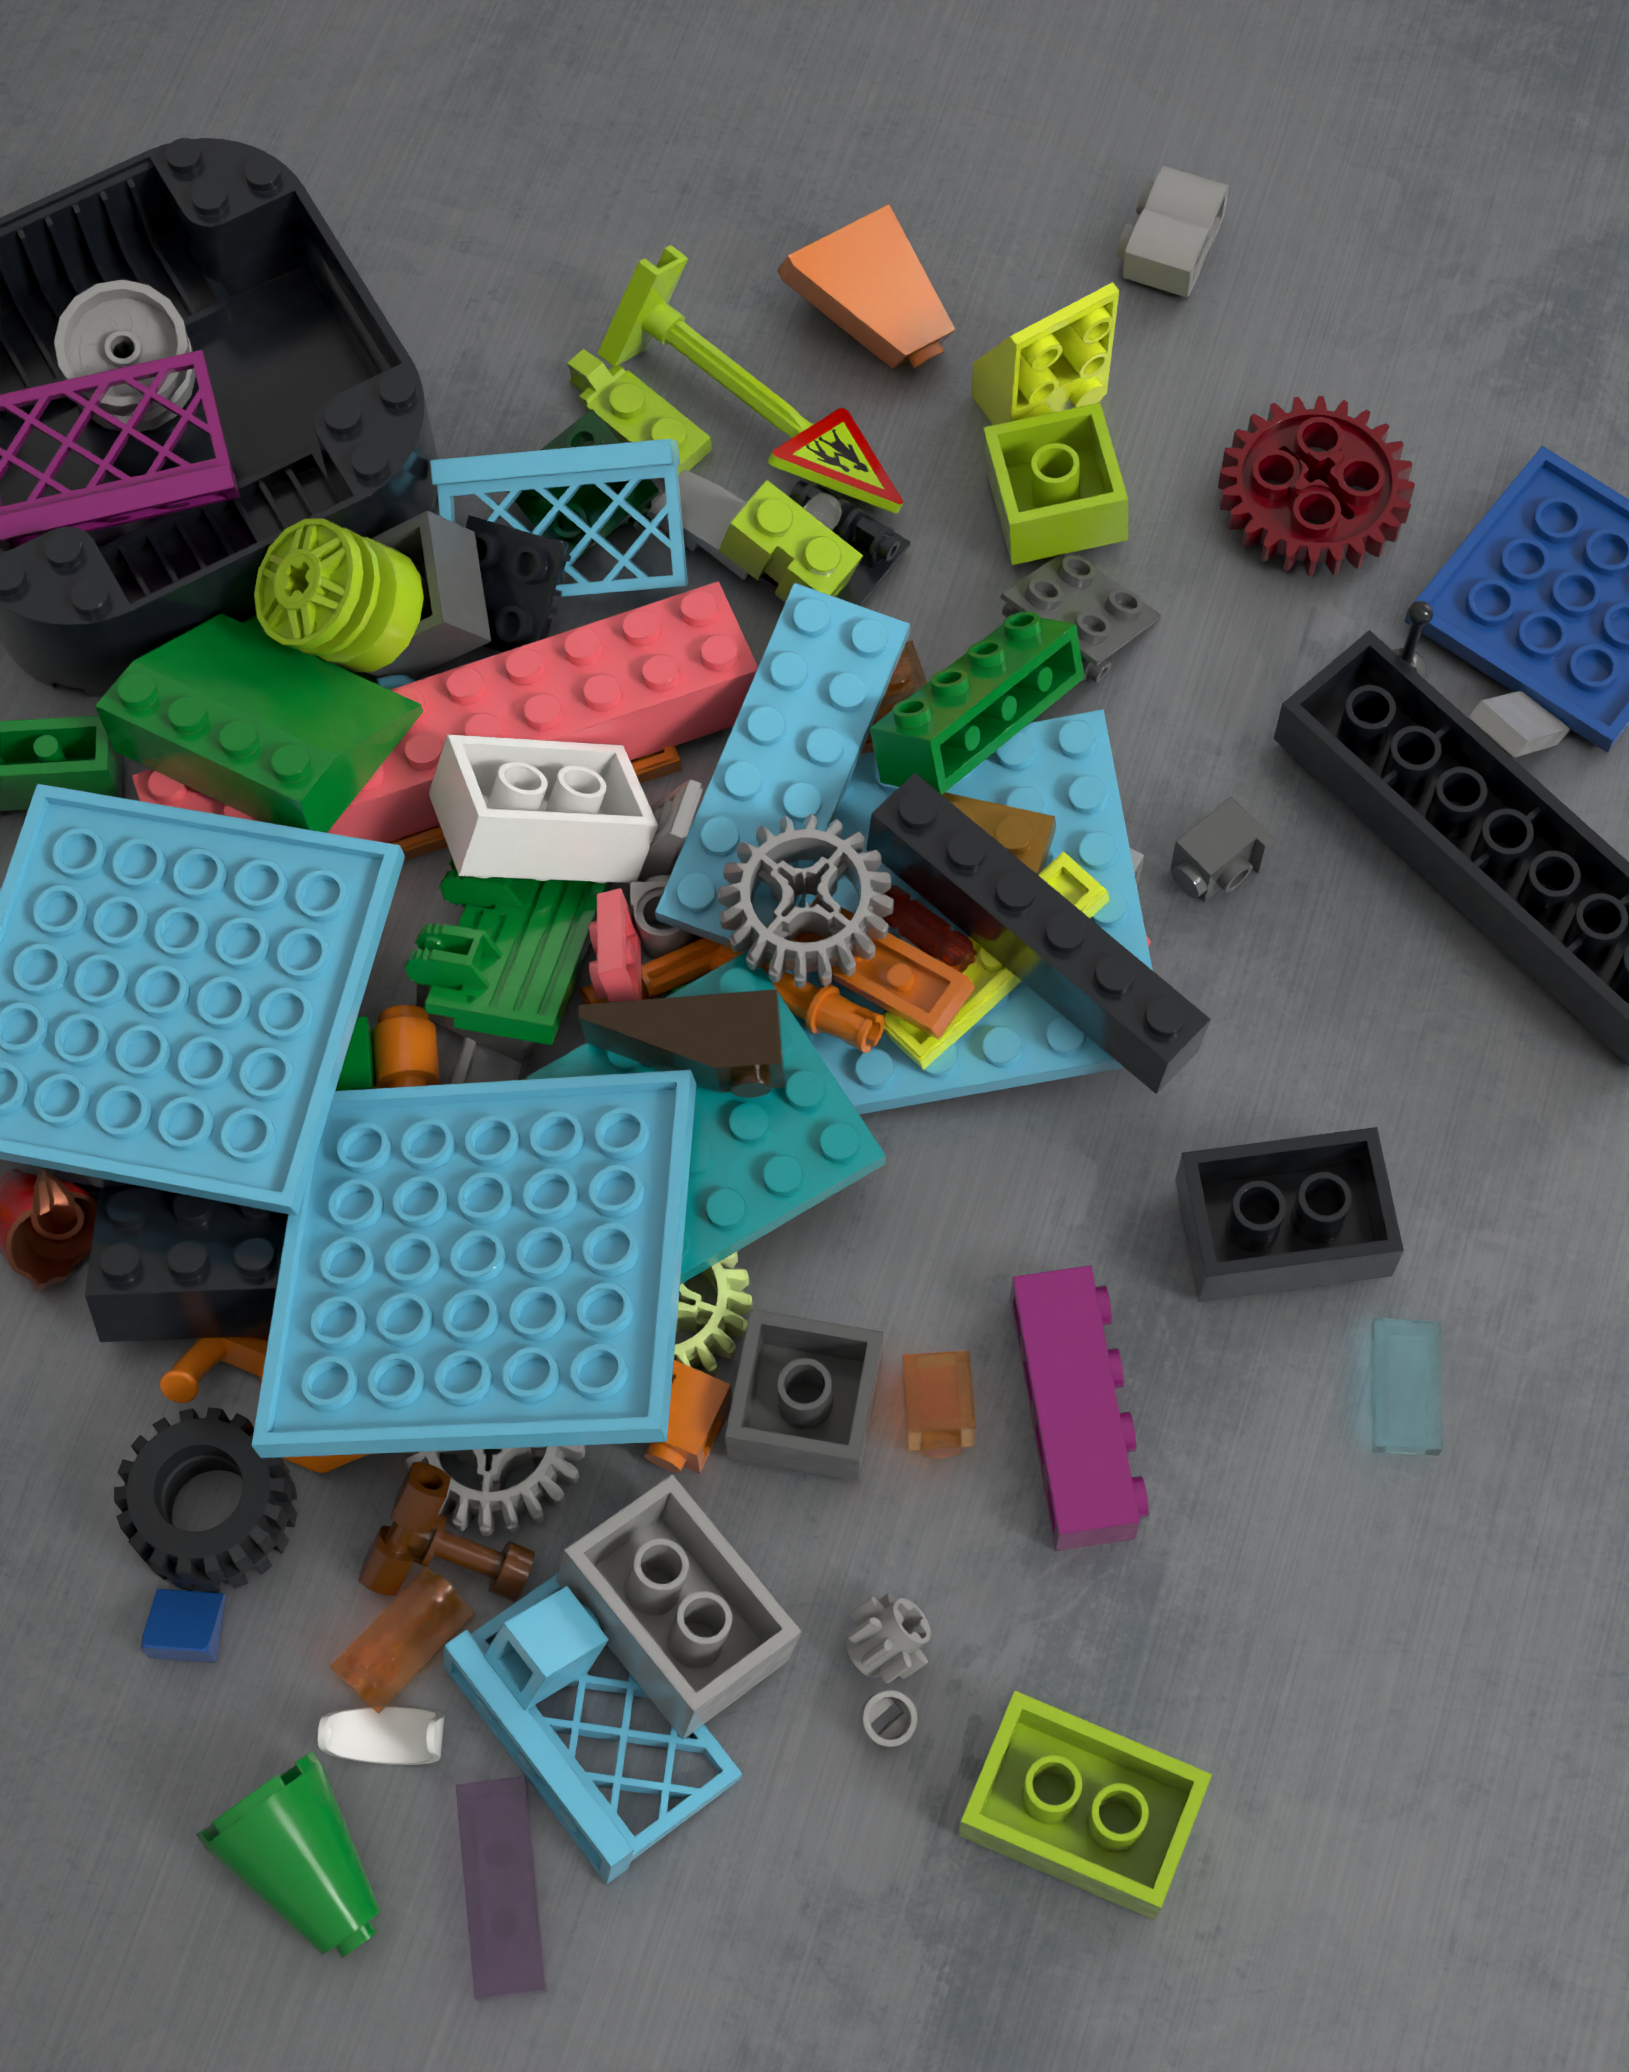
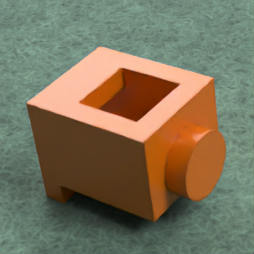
M674 1360L667 1442H651L644 1457L654 1465L673 1473H680L682 1468L685 1467L700 1474L731 1409L733 1399L731 1384Z

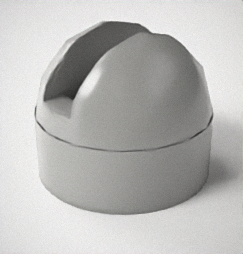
M894 1690L880 1691L873 1694L865 1701L860 1712V1725L864 1735L872 1743L882 1747H895L904 1744L912 1737L918 1723V1715L914 1703L905 1694ZM895 1703L902 1713L888 1722L877 1734L871 1727V1724Z

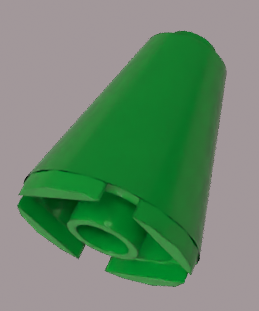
M312 1750L294 1762L296 1765L281 1776L277 1774L211 1822L212 1825L201 1830L196 1835L204 1848L321 1955L335 1947L341 1958H343L377 1933L370 1920L381 1911L323 1764Z

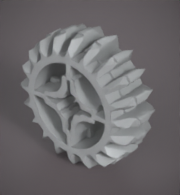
M812 813L805 819V829L794 830L793 822L785 815L780 820L781 834L774 836L769 829L760 825L756 830L759 848L740 841L736 850L737 857L741 863L729 862L725 865L723 869L724 878L730 884L718 889V901L728 908L720 913V923L723 929L735 930L729 937L730 947L733 951L738 952L749 949L746 956V964L751 970L760 968L769 961V979L774 983L783 977L785 970H790L794 972L795 986L801 989L807 982V972H818L819 981L827 987L832 982L831 967L837 965L842 973L851 977L856 972V963L852 954L862 959L871 960L875 956V945L871 939L886 938L888 923L881 917L893 913V899L884 894L891 888V877L888 872L877 871L881 866V855L877 850L861 853L865 837L860 831L842 840V823L838 819L829 824L826 832L818 830L817 817ZM801 860L818 861L813 866L804 869L794 868L787 864ZM843 874L854 886L860 901L851 921L841 914V905L832 898L837 891V881ZM762 881L771 888V896L779 903L778 907L773 911L774 921L768 928L761 923L752 907L754 895ZM802 894L805 900L806 894L817 895V905L809 908L806 901L805 908L794 907V898ZM805 933H816L825 938L824 940L810 943L793 941L799 935Z
M584 1445L501 1448L500 1453L492 1455L491 1467L484 1449L426 1451L411 1454L404 1460L407 1472L413 1462L431 1464L445 1471L442 1467V1454L456 1455L460 1462L476 1465L478 1467L477 1474L480 1479L479 1491L467 1488L451 1478L447 1497L438 1514L447 1515L455 1509L453 1524L460 1531H464L471 1524L474 1517L478 1516L481 1534L489 1537L495 1529V1520L499 1518H504L510 1534H516L520 1531L517 1515L528 1511L531 1519L536 1524L542 1523L545 1520V1516L540 1502L544 1498L553 1505L562 1506L566 1499L556 1482L565 1484H576L580 1477L578 1469L567 1461L584 1458L586 1450ZM537 1460H542L528 1478L513 1487L504 1489L506 1479L513 1470L521 1466H535Z

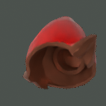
M16 1168L6 1172L1 1177L0 1253L14 1272L30 1280L34 1292L40 1291L49 1285L63 1282L71 1275V1269L89 1255L92 1246L97 1200L88 1191L66 1180L57 1179L44 1169L37 1175L24 1173Z

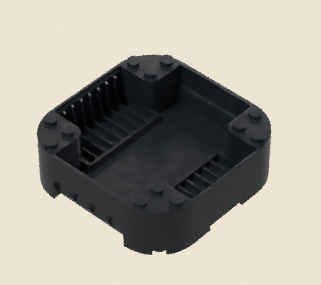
M180 138L171 143L145 151L0 218V395L65 380L58 366L54 339L59 318L74 297L96 284L116 280H127L149 285L170 299L184 320L193 352L202 350L204 353L232 471L235 475L240 498L91 532H86L77 527H61L11 550L3 551L0 548V640L9 655L24 671L52 688H55L58 683L68 687L84 689L89 697H103L134 660L222 613L239 622L257 615L254 592L258 569L267 550L286 528L303 519L324 518L362 537L371 539L425 511L433 512L436 500H438L437 485L432 484L430 460H437L438 456L422 382L411 357L297 176L274 156L241 142L215 138ZM195 378L192 395L182 408L185 411L199 390L197 378ZM67 397L50 401L38 421L67 437L81 415L82 410L77 403ZM202 403L195 417L208 424ZM35 404L18 408L30 414ZM7 410L0 411V447L7 451L25 422ZM176 416L156 429L141 431L140 433L163 447L181 418ZM90 419L76 444L104 460L121 431L104 428ZM192 424L188 425L172 453L190 464L216 458L211 436ZM33 428L16 457L44 474L62 444L38 429ZM130 437L112 466L130 477L144 475L148 472L158 453ZM71 450L53 480L71 491L86 488L99 467ZM167 459L160 471L179 466ZM11 463L0 481L2 505L6 506L27 501L39 480ZM107 473L101 484L119 479ZM48 486L42 497L60 493Z

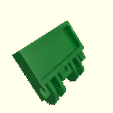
M451 857L449 865L452 871L447 870L438 889L441 890V894L444 897L443 900H447L449 904L453 903L456 906L462 905L465 908L458 926L448 924L441 926L437 922L436 924H431V922H429V925L424 924L415 940L418 950H412L403 968L406 970L409 980H413L415 984H421L422 987L423 985H428L431 988L425 1001V1013L454 1018V1028L553 1045L591 942L589 922L597 920V894L610 891L612 882L596 883L592 881L552 879L540 881L528 878L459 876Z

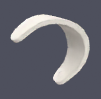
M408 1706L359 1707L334 1711L322 1716L320 1719L318 1746L321 1751L331 1756L358 1762L387 1765L434 1763L441 1758L445 1714L435 1709Z

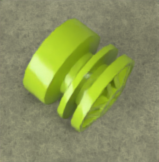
M324 518L303 519L286 528L269 546L258 569L254 592L257 618L269 637L282 645L299 649L308 655H317L327 662L353 672H374L393 663L410 644L420 623L424 600L421 576L409 557L389 546L368 537H362Z

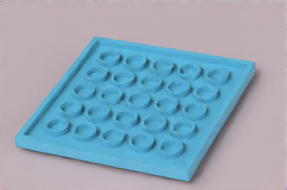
M1104 709L1029 723L946 791V793L1055 816L1056 831L1044 869L1064 851L1108 891L1110 901L1090 919L1153 971ZM875 752L860 754L834 820L838 819L842 823V840L858 831L865 837L861 853L867 851L871 814L899 788L881 783ZM881 862V866L877 871L888 872L891 877V888L884 894L893 899V913L881 917L888 923V933L941 962L944 961L969 936ZM843 874L837 881V891L832 898L841 907L855 914L860 902L858 894L852 883ZM806 894L805 900L802 896L798 907L805 908L806 901L810 907L817 895ZM785 970L786 972L794 975L793 971ZM807 972V982L819 988L825 986L819 981L818 972ZM833 980L831 984H828L837 987L840 990L841 996L861 1007L881 1015L888 1012ZM1022 981L963 1036L927 1066L924 1071L884 1032L875 1047L871 1046L870 1052L863 1053L845 1041L823 1031L817 1034L810 1032L806 1028V1020L794 1015L859 1115L1124 1068Z
M37 784L0 890V1159L298 1216L405 859L400 845Z
M678 1070L335 1091L298 1216L288 1214L251 1445L260 1458L667 1442L696 1096V1082L692 1071Z

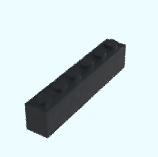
M916 773L871 814L867 851L877 850L881 855V862L1155 1094L1198 1052L1211 1020L1208 1016Z

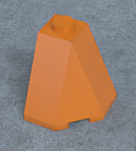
M889 204L788 255L777 269L783 282L892 369L909 360L913 368L916 369L939 357L945 352L941 344L955 331L948 314Z

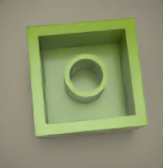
M1100 402L983 427L986 472L1011 565L1128 540V496Z

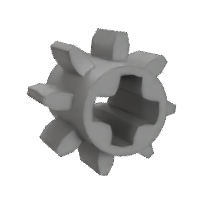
M888 1593L879 1600L872 1596L850 1612L849 1616L857 1628L847 1634L846 1648L854 1665L866 1676L871 1678L882 1676L884 1682L889 1684L898 1676L905 1680L928 1663L920 1648L930 1642V1626L924 1613L912 1601L905 1598H899L895 1601L892 1594Z

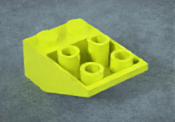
M1113 282L1009 336L973 362L971 396L992 425L1099 403L1107 394L1119 290Z

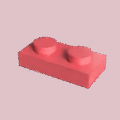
M621 888L597 894V920L589 922L590 939L597 956V960L589 963L590 978L598 999L608 997L609 1002L642 1000L641 939L637 932L634 918Z

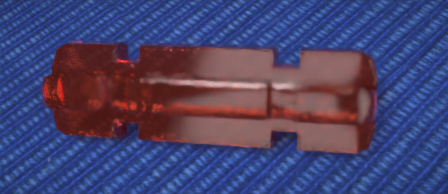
M891 885V888L884 893L893 899V913L881 918L891 928L898 927V933L921 951L935 959L939 958V961L961 973L965 972L968 965L975 962L977 951L973 948L974 945L970 939L957 930L950 931V924L918 900L910 901L911 895L898 885Z

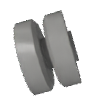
M127 280L99 283L74 297L59 318L54 339L58 366L65 380L193 352L184 320L170 299L149 285ZM194 368L169 374L158 394L183 408L192 395L196 378ZM155 377L139 380L138 382L149 388ZM127 384L112 386L98 407L126 424L144 395ZM96 390L78 395L89 401ZM152 401L135 430L141 432L156 429L177 415ZM78 405L83 412L84 408ZM95 414L91 417L92 420L104 428L121 431Z

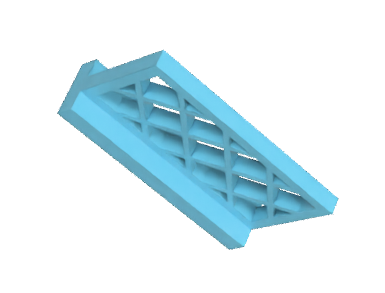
M662 439L430 460L432 484L437 485L439 513L441 517L456 523L453 497L477 495L494 510L487 519L488 521L497 523L502 517L516 529L541 536L556 516L562 512L586 533L569 554L571 555L570 562L566 561L563 573L564 575L567 572L578 583L556 585V589L563 591L561 597L688 586L678 477L680 459L678 441ZM664 478L666 505L650 522L625 499L641 480ZM629 481L619 494L606 484ZM595 484L613 499V502L592 527L566 506L582 485ZM569 487L560 499L546 488ZM523 490H536L554 505L533 532L507 511ZM509 492L500 504L488 495L489 493ZM620 506L646 528L625 555L598 533ZM667 516L669 537L658 528ZM652 534L671 549L673 575L649 577L631 561ZM593 539L619 561L603 581L590 582L571 566ZM625 567L638 577L615 580Z
M556 1574L470 1634L468 1630H465L445 1644L443 1668L607 1885L626 1871L632 1860L737 1783L742 1777V1772L704 1724L689 1735L691 1738L685 1739L677 1736V1732L671 1724L669 1735L629 1729L633 1696L649 1698L630 1673L628 1674V1681L590 1676L586 1673L568 1684L567 1686L577 1687L573 1721L543 1717L535 1705L524 1710L484 1655L490 1647L489 1643L494 1640L504 1622L562 1589L556 1581ZM585 1689L625 1694L621 1728L580 1722ZM556 1732L570 1734L568 1748ZM578 1736L619 1741L614 1776L584 1771L575 1759ZM627 1743L667 1748L662 1783L622 1777ZM675 1750L704 1754L718 1772V1775L701 1788L671 1784ZM597 1787L612 1789L610 1804ZM620 1790L660 1796L658 1819L636 1836L631 1833L617 1814ZM669 1797L684 1799L667 1812Z

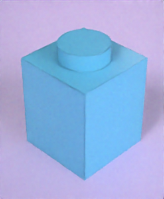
M568 1586L504 1622L484 1657L524 1710H527L588 1673L609 1639L602 1632L600 1623L591 1609L582 1605Z

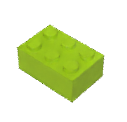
M1014 1690L962 1817L959 1836L1155 1920L1164 1903L1213 1774Z

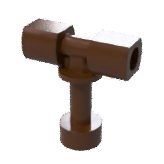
M413 1462L395 1497L390 1516L394 1521L391 1526L380 1527L363 1561L358 1581L376 1593L396 1596L413 1562L427 1567L433 1556L490 1577L488 1592L515 1602L520 1596L530 1574L535 1551L508 1541L502 1552H499L444 1530L447 1516L438 1513L447 1497L451 1476L431 1464Z

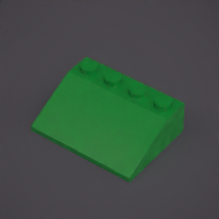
M222 613L134 660L95 705L114 752L261 822L325 833L331 829L423 713L420 703L314 655H308L299 649L282 645L266 633Z

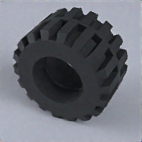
M208 1407L206 1418H200L194 1408L179 1411L181 1422L171 1426L164 1417L152 1424L158 1433L149 1441L139 1435L131 1445L137 1457L134 1462L123 1459L117 1472L125 1482V1485L114 1487V1502L122 1511L116 1517L121 1530L129 1539L130 1545L151 1570L164 1581L170 1578L178 1588L188 1591L192 1590L194 1584H199L204 1592L217 1593L220 1592V1582L228 1580L233 1588L236 1589L248 1584L244 1573L253 1567H256L262 1575L273 1566L267 1558L272 1549L282 1554L288 1545L289 1539L285 1535L284 1530L285 1527H295L297 1512L292 1505V1500L297 1499L295 1484L288 1474L290 1471L281 1457L260 1458L251 1446L254 1426L248 1418L236 1413L233 1419L230 1420L223 1409ZM213 1470L229 1471L241 1476L243 1488L240 1501L234 1512L224 1522L204 1531H186L173 1525L172 1509L175 1498L189 1480L201 1473Z

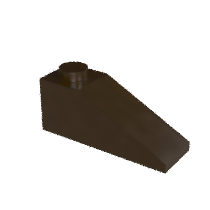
M777 989L578 1005L579 1020L586 1043L661 1071L691 1070L696 1084L720 1093L732 1092V1094L738 1097H759L768 1094L771 1088L785 1087L781 1017Z

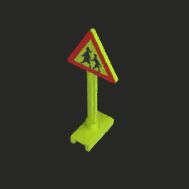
M672 245L664 248L656 266L646 258L638 262L597 352L598 355L613 367H616L647 350L652 337L662 345L670 344L774 427L791 437L790 440L772 450L767 460L771 466L892 513L900 511L904 503L903 499L847 409L839 408L817 423L808 422L791 405L685 323V317L668 304L689 258Z

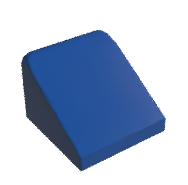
M157 1589L142 1635L140 1649L148 1658L216 1663L226 1595L224 1593Z

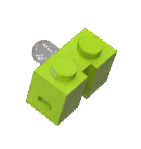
M768 480L764 482L730 522L719 548L720 552L757 581L765 572L778 582L779 585L774 594L785 603L794 583L836 597L849 582L863 556L832 531L840 521L842 514L841 505L835 497L830 494H818L812 497L802 508Z

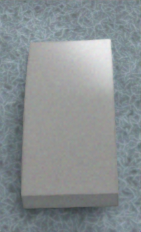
M684 469L678 476L684 545L692 552L698 546H701L741 579L745 580L749 574L720 552L719 548L730 522L747 502L717 484ZM666 492L661 495L648 511L647 516L651 520L666 505ZM667 516L659 526L669 533Z

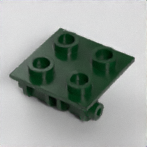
M591 409L540 450L617 444L620 442L596 412ZM651 479L641 480L625 500L651 522L652 520L647 516V513L652 506L651 501L661 492ZM629 481L606 484L619 494ZM595 484L582 485L566 506L592 527L613 502V499ZM569 487L546 489L560 499ZM523 490L515 499L516 504L535 527L538 526L554 506L536 490ZM620 506L598 533L605 538L621 524L626 526L632 525L636 530L642 529L644 526ZM562 512L556 516L542 534L543 537L547 536L569 542L566 551L568 555L586 535L580 527ZM593 539L578 558L595 546L597 542Z

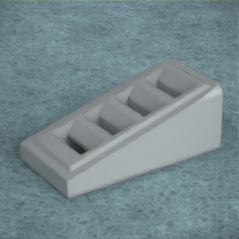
M689 779L650 806L658 827L640 872V877L648 879L657 875L671 874L703 790L701 788L702 783Z

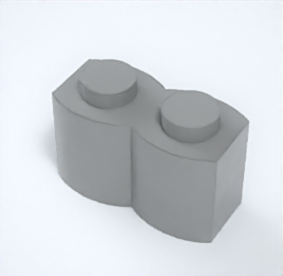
M1167 166L1162 167L1155 182L1146 180L1136 208V213L1140 216L1135 225L1130 223L1125 225L1118 243L1117 257L1124 259L1122 278L1188 298L1223 221L1229 185Z

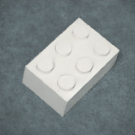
M447 734L428 793L459 876L528 878L540 881L550 879L576 880L596 883L637 882L658 827L623 745Z

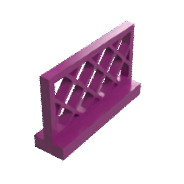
M202 350L0 395V411L7 410L25 421L7 451L0 447V457H2L0 460V481L11 463L39 480L27 501L3 506L0 496V548L3 551L11 550L61 527H77L86 532H91L240 498ZM194 368L199 390L186 411L158 394L169 374ZM155 377L149 388L138 382L139 380ZM127 384L144 395L126 424L98 407L112 386ZM96 390L89 401L78 395ZM67 397L84 408L67 437L38 421L51 400ZM152 401L181 418L163 447L135 430ZM202 403L208 424L195 417ZM35 404L30 414L18 408ZM93 414L121 430L104 460L76 444ZM192 424L211 436L216 458L190 464L172 453L188 425ZM33 428L38 429L62 444L44 474L16 457ZM130 437L158 453L148 472L144 475L130 477L112 466ZM71 450L99 467L86 488L73 491L53 480ZM167 459L179 466L160 471ZM107 473L119 479L101 484ZM48 486L60 493L42 497Z

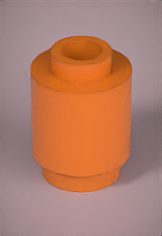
M397 1005L380 1012L378 1024L372 1030L376 1089L440 1085L436 1026L429 1020V1015L425 1013V1009L415 1005Z

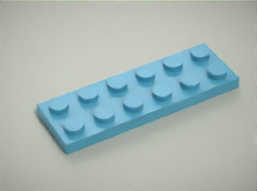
M796 583L793 584L655 911L657 921L730 947L729 937L735 930H727L721 927L720 913L728 907L720 904L718 901V889L730 884L724 878L723 869L725 865L729 862L741 863L737 857L736 850L740 841L759 848L756 830L760 825L769 829L774 836L781 834L780 820L785 815L791 819L793 828L796 830L805 829V819L812 813L817 817L818 830L826 832L829 824L835 818L869 735L870 727L873 725L910 634V623ZM801 860L787 864L794 868L804 869L813 866L817 861ZM762 881L754 895L752 907L761 923L768 928L774 921L773 911L778 907L779 903L771 896V888ZM802 894L794 898V907L799 906Z

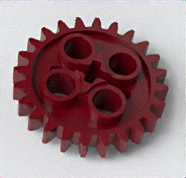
M1318 396L1314 409L1307 410L1301 399L1294 397L1291 412L1285 413L1280 406L1272 403L1270 404L1267 421L1256 414H1252L1248 430L1237 429L1234 432L1232 448H1225L1222 468L1220 469L1218 488L1222 489L1219 506L1221 510L1230 511L1227 527L1229 530L1245 528L1241 543L1244 548L1258 542L1263 544L1261 561L1266 562L1276 553L1284 556L1282 566L1285 572H1288L1296 560L1304 561L1307 575L1313 576L1317 563L1325 562L1329 571L1334 576L1338 575L1342 559L1346 558L1353 567L1360 569L1362 568L1365 551L1379 558L1382 556L1385 542H1395L1399 535L1401 523H1406L1411 507L1409 502L1415 487V483L1408 481L1412 462L1400 460L1404 447L1403 442L1395 441L1385 444L1390 427L1387 423L1370 429L1367 426L1370 417L1369 410L1366 409L1357 417L1352 418L1347 416L1348 401L1343 400L1334 412L1327 410L1323 396ZM1316 447L1323 449L1326 452H1317L1311 450L1310 448ZM1264 480H1275L1279 481L1282 484L1273 485L1267 483ZM1349 486L1362 487L1367 491L1353 490ZM1304 519H1316L1323 524H1311Z

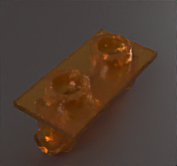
M426 1567L344 1651L330 1668L379 1714L475 1615V1612L456 1595L457 1591L440 1574L435 1575Z

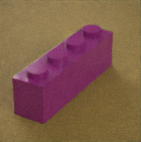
M1091 1265L1013 1276L1010 1301L1055 1551L1134 1540L1140 1525L1139 1518L1149 1516V1507L1143 1477H1131L1127 1453L1136 1452V1436L1131 1413H1119L1115 1389L1124 1387V1375L1118 1348L1107 1349L1103 1326L1112 1324V1312L1106 1285L1095 1287Z

